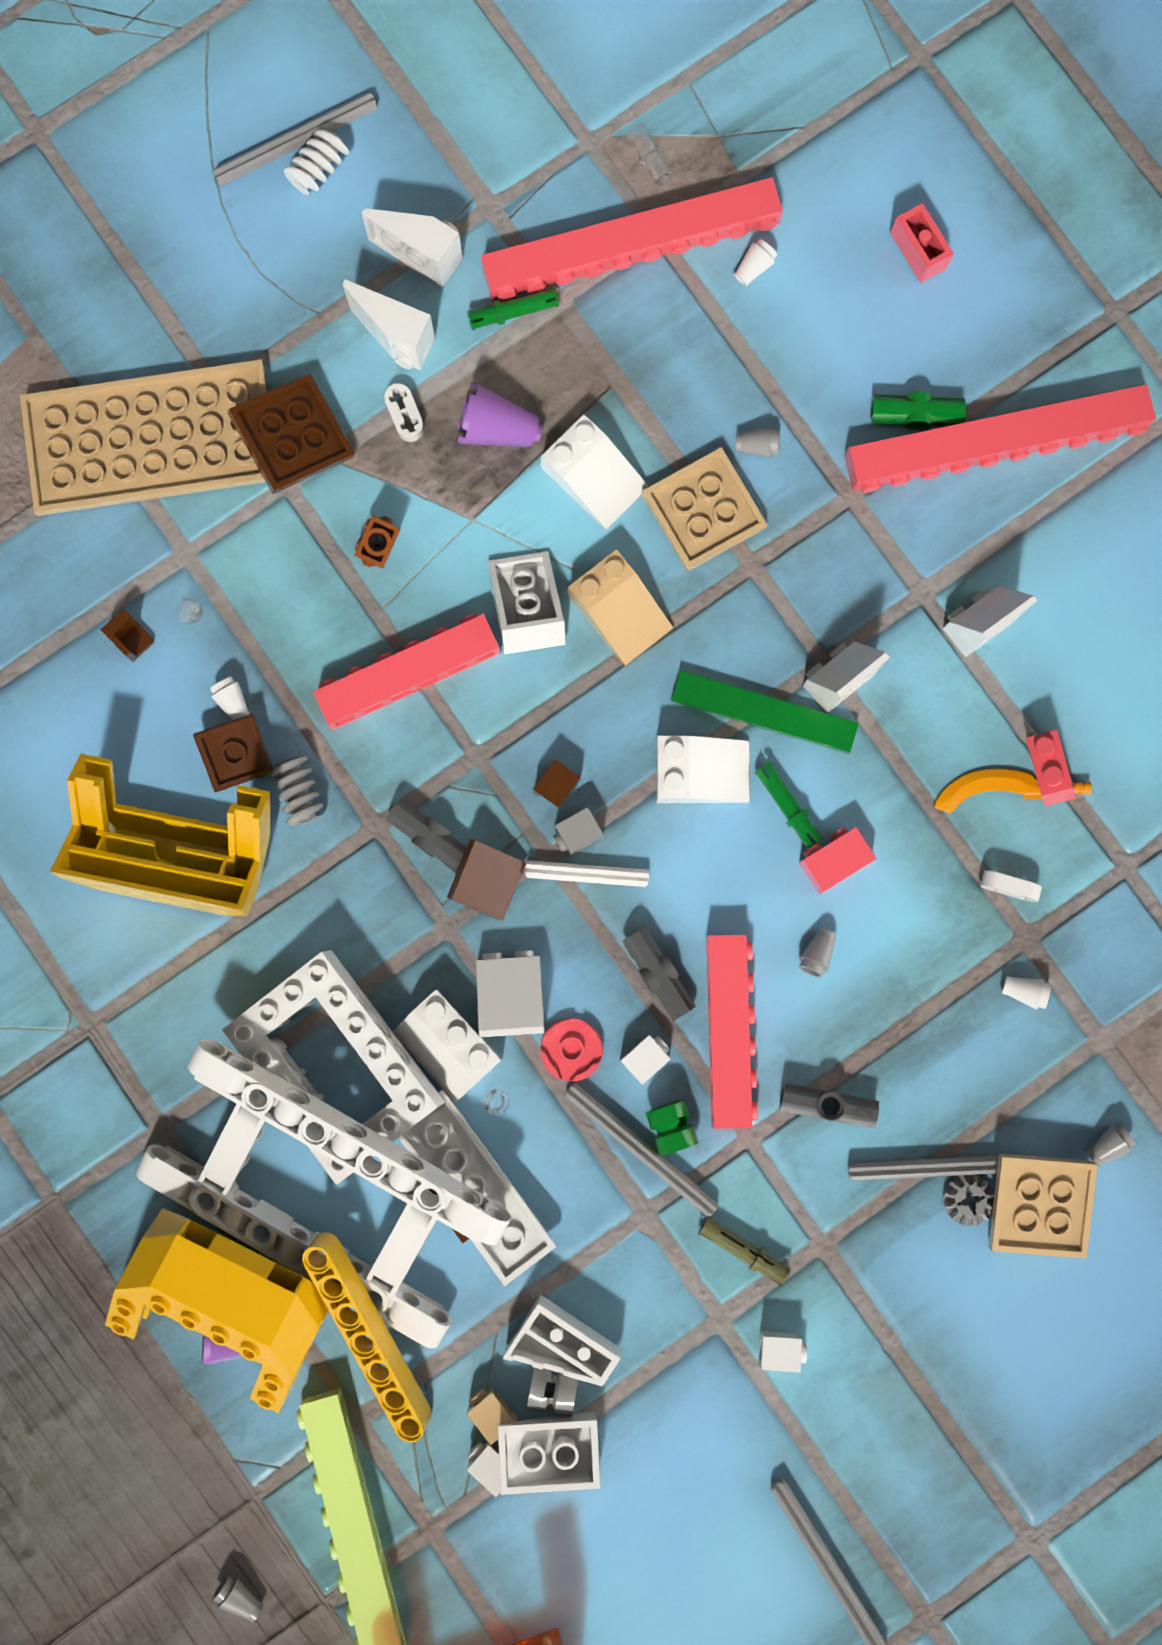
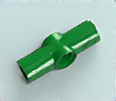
M923 391L910 392L905 396L873 394L870 408L871 423L904 424V427L910 430H924L931 426L965 423L966 416L965 399L932 397V394Z

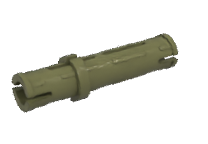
M707 1217L698 1232L699 1235L704 1236L748 1264L749 1270L754 1273L759 1271L779 1286L783 1285L791 1271L790 1267L785 1266L768 1255V1250L763 1247L757 1248L713 1220L712 1217Z

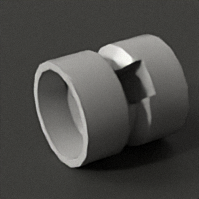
M533 1368L527 1409L545 1411L550 1407L554 1414L572 1417L578 1379L563 1376V1373L554 1374L552 1370L545 1368L542 1370ZM546 1382L555 1383L553 1398L544 1396Z

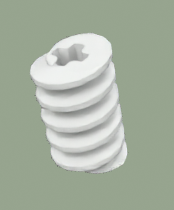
M326 127L317 129L314 133V138L307 141V148H302L299 151L300 157H294L291 161L292 166H287L284 169V175L291 184L307 196L309 195V188L316 192L319 191L320 188L315 182L316 179L323 183L327 181L326 176L323 174L324 170L333 174L335 170L330 164L331 161L338 165L342 163L338 152L345 156L350 153L340 137Z

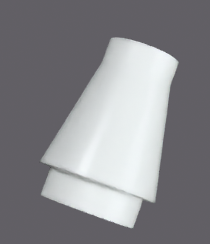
M759 239L756 244L752 243L738 270L733 274L734 277L747 287L751 281L775 263L776 251L762 239Z
M228 677L210 688L213 694L211 698L232 720L250 714L239 683L234 682L232 677Z
M1006 976L1002 994L1008 995L1036 1010L1038 1007L1045 1009L1052 985L1044 983L1045 979Z

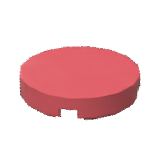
M564 1019L554 1023L545 1032L541 1042V1059L545 1068L554 1077L564 1081H580L589 1077L599 1067L603 1056V1043L598 1032L589 1023L580 1019Z

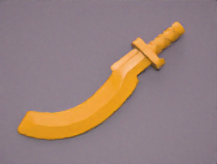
M984 769L963 775L949 784L938 796L934 807L951 814L965 799L985 791L1018 793L1023 795V799H1042L1038 781L1034 779V775L1010 769ZM1072 782L1075 794H1091V782Z

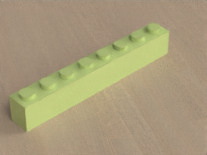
M342 1388L304 1398L299 1405L300 1409L297 1410V1420L300 1429L306 1430L308 1441L305 1442V1452L308 1461L314 1462L316 1474L313 1475V1484L317 1495L322 1494L324 1507H321L322 1520L325 1527L330 1526L333 1538L329 1540L330 1552L333 1560L338 1559L341 1572L337 1574L338 1584L341 1593L346 1592L349 1605H346V1616L349 1625L355 1626L357 1638L354 1639V1645H407Z

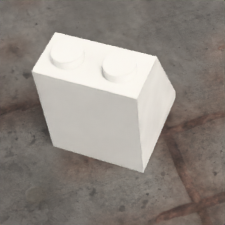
M533 951L514 952L515 958H502V953L483 954V960H476L479 1037L545 1033L540 956H533Z

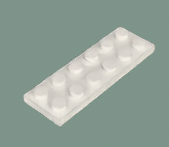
M442 1089L438 1093L445 1103L398 1139L409 1152L441 1169L449 1176L495 1201L509 1211L511 1220L496 1245H488L483 1242L478 1244L471 1240L505 1287L557 1247V1245L451 1098Z

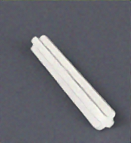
M530 860L526 862L525 866L527 878L646 887L649 881V872L645 869Z

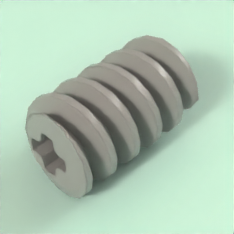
M307 756L284 760L276 764L274 767L277 768L271 772V776L274 779H280L275 784L276 790L284 791L278 797L280 802L287 803L282 808L283 813L293 814L286 820L288 826H299L324 817V815H316V812L323 807V804L312 802L314 798L319 796V792H310L308 788L316 783L315 780H305V776L312 772V769L301 768V764L308 760Z

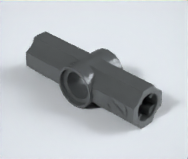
M401 798L390 810L386 820L411 838V842L430 857H436L454 873H457L467 847L451 835L452 833L430 816L429 818L426 817L416 807Z
M645 926L622 940L624 947L639 967L638 972L652 994L655 993L672 1021H675L696 1007L687 990L678 978L680 976L667 955L665 953L662 954Z
M784 1083L781 1090L780 1111L875 1129L876 1122L878 1121L879 1101L788 1083ZM827 1097H833L836 1101L837 1107L832 1114H825L821 1108L823 1100Z

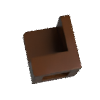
M124 609L100 629L132 662L155 642L146 630Z
M555 759L534 787L533 793L538 797L542 796L554 806L560 807L569 793L574 791L580 783L581 777Z

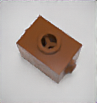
M372 515L371 519H368L363 526V537H360L355 544L356 553L354 556L361 558L363 565L370 568L376 565L383 569L401 528L394 526L392 519L386 516L379 519ZM375 536L376 541L371 543L372 538ZM378 536H381L384 542L379 541ZM377 543L382 545L381 547H374Z

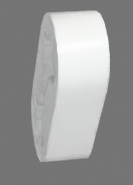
M392 384L385 391L384 398L396 431L404 441H417L423 435L424 425L411 391L403 384ZM399 393L401 397H404V409L400 410L397 402L394 401L395 394ZM409 416L411 423L416 424L414 432L409 433L408 429H404L406 427L404 417Z
M987 870L984 871L980 885L984 889L1029 902H1038L1042 886L1036 883Z

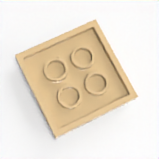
M722 447L642 490L641 495L687 572L766 529L768 525Z
M999 1153L988 1246L990 1250L995 1252L1087 1259L1098 1164L1088 1160Z

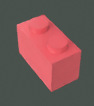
M922 203L896 217L890 234L919 282L922 283L946 270L954 253L925 205Z
M1058 730L1027 737L1026 741L1044 805L1048 806L1075 799L1076 796Z
M844 827L829 836L832 840L830 844L822 848L818 843L803 852L806 858L799 863L818 894L825 892L876 860L875 855L857 827L849 832Z

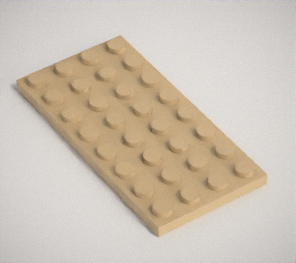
M262 359L19 395L34 513L37 516L265 483L263 476L227 414L228 409L268 392Z

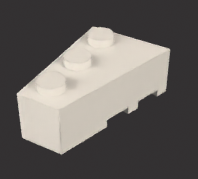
M540 1295L507 1345L502 1359L516 1360L533 1365L532 1367L541 1370L545 1368L563 1373V1376L603 1386L621 1359V1348Z

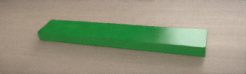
M681 670L671 702L847 754L851 752L859 723Z

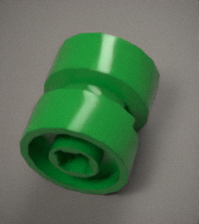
M685 1099L645 1112L650 1129L657 1132L654 1141L659 1156L674 1153L699 1143L694 1126L687 1123L690 1114Z

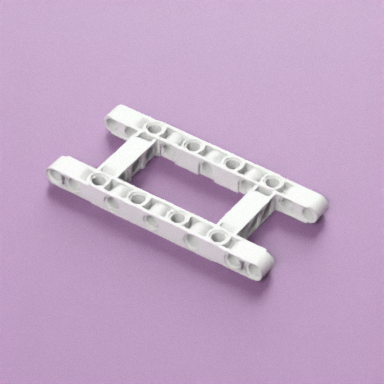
M201 1039L187 1066L188 1070L195 1076V1080L235 1102L236 1106L205 1167L168 1145L166 1148L160 1145H150L147 1147L135 1172L137 1178L193 1211L199 1217L312 1281L304 1267L302 1256L319 1232L313 1233L294 1222L293 1217L262 1199L258 1201L239 1190V1186L235 1182L239 1172L250 1159L248 1154L251 1148L263 1134L261 1129L265 1121L408 1203L375 1264L370 1266L349 1253L350 1250L345 1247L343 1248L384 1323L427 1348H437L452 1323L451 1316L443 1309V1305L402 1281L436 1220L478 1244L483 1242L488 1245H496L511 1220L509 1211L495 1201L449 1176L441 1169L212 1039ZM259 1090H262L266 1096H263ZM316 1123H319L323 1129H320ZM372 1155L379 1158L381 1162H378L375 1159H373ZM429 1189L435 1190L438 1195L433 1194ZM318 1250L320 1254L326 1256L322 1251Z

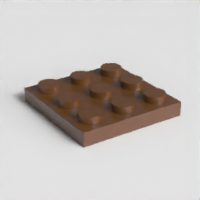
M311 374L228 409L227 414L272 494L352 459L355 455Z

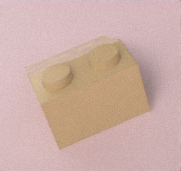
M617 549L568 586V597L624 666H627L673 629L636 572Z

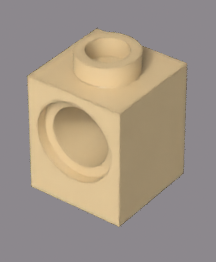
M494 1386L488 1391H485L484 1388L480 1389L468 1400L471 1405L468 1406L466 1414L490 1445L498 1440L499 1424L517 1422L516 1414Z

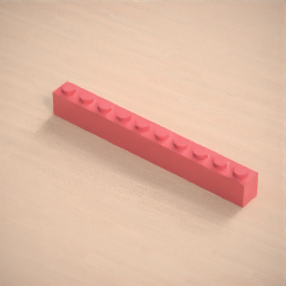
M773 177L483 254L481 255L482 269L491 301H508L517 294L525 292L537 293L545 287L554 284L563 286L570 284L574 279L580 277L593 278L601 275L606 270L614 268L616 270H623L630 267L632 263L640 261L653 262L662 255L670 253L682 254L690 248L699 245L703 247L712 246L719 240L729 237L738 239L744 237L748 232L759 229L760 231L771 230L777 224H780L783 209Z
M1146 384L852 446L848 448L844 458L852 491L862 490L863 493L878 490L881 485L892 483V486L896 487L905 485L910 482V479L921 477L922 480H930L938 477L942 472L951 471L952 474L965 472L970 469V466L981 465L982 468L998 464L999 460L1010 458L1014 462L1023 460L1029 454L1040 452V455H1048L1058 451L1060 447L1069 446L1070 449H1076L1087 445L1088 441L1099 439L1100 443H1105L1116 439L1121 434L1128 433L1130 437L1141 435L1147 432V428L1156 420L1148 385Z

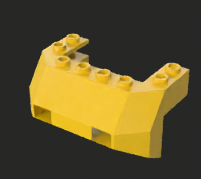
M80 753L67 779L73 825L50 870L51 873L61 879L104 892L218 915L248 916L260 884L270 839V791L238 785L237 805L230 804L227 812V825H221L194 818L171 815L165 812L117 804L112 760Z
M162 1208L141 1239L114 1290L105 1325L110 1327L114 1333L134 1340L138 1333L141 1319L147 1320L153 1311L158 1315H165L179 1322L188 1330H195L209 1337L217 1345L227 1346L240 1353L245 1359L262 1364L250 1399L264 1409L279 1413L298 1378L308 1351L327 1318L329 1310L312 1281L188 1218Z

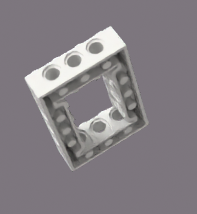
M332 950L320 952L222 1029L241 1056L323 1101L325 1099L323 1094H318L305 1077L306 1071L303 1068L299 1069L285 1050L288 1048L286 1044L279 1038L267 1037L268 1034L278 1027L288 1024L291 1021L289 1018L299 1010L315 1003L314 999L317 998L393 1100L363 1123L364 1126L394 1142L445 1103ZM316 1123L320 1129H323L319 1123ZM309 1147L336 1185L354 1173Z

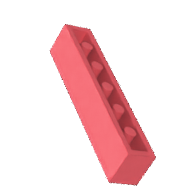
M468 615L459 621L460 625L451 629L442 627L431 634L432 637L423 642L420 639L411 641L403 646L404 650L394 655L392 652L385 653L375 659L376 663L366 668L360 665L350 669L347 672L348 676L337 681L335 678H331L318 685L319 689L313 691L328 726L332 730L339 728L500 654V647L485 615Z
M709 935L706 937L711 1127L714 1129L753 1128L752 1120H758L757 1101H752L751 1088L757 1087L756 1069H751L750 1056L756 1055L755 1037H750L749 1024L755 1023L754 1005H749L748 992L754 991L753 973H748L747 961H752L753 959L752 942H747L746 935Z

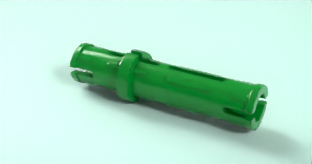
M552 287L548 290L501 303L499 300L492 302L493 305L472 311L469 310L467 311V316L470 318V327L472 330L495 323L502 325L505 324V320L558 307L559 300L556 299L558 297L556 289Z
M770 761L763 765L770 775L769 778L761 767L754 773L759 777L787 818L786 824L788 827L794 828L808 850L814 846L808 833H810L816 843H819L824 838L808 818L809 812L807 809L803 810Z

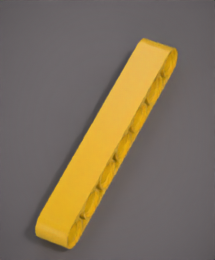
M319 1233L303 1253L302 1261L304 1267L396 1434L406 1442H416L422 1437L432 1415L431 1408L339 1239L332 1233ZM318 1250L322 1251L326 1256L320 1254Z

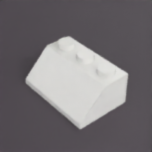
M438 989L419 1004L393 1031L403 1046L455 1103L502 1061V1058L482 1037H479V1033Z

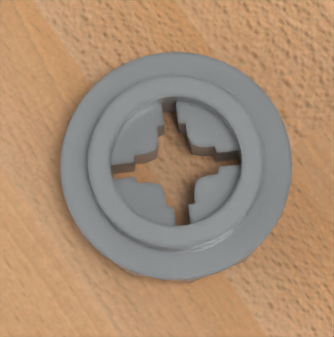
M959 1175L946 1186L943 1203L947 1214L955 1222L964 1226H978V1224L989 1219V1215L993 1210L994 1192L989 1183L977 1175ZM967 1190L973 1196H982L973 1204L974 1213L968 1205L957 1204L966 1198Z

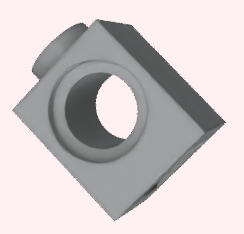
M588 807L555 825L557 834L553 835L561 852L567 849L570 856L603 838V832Z

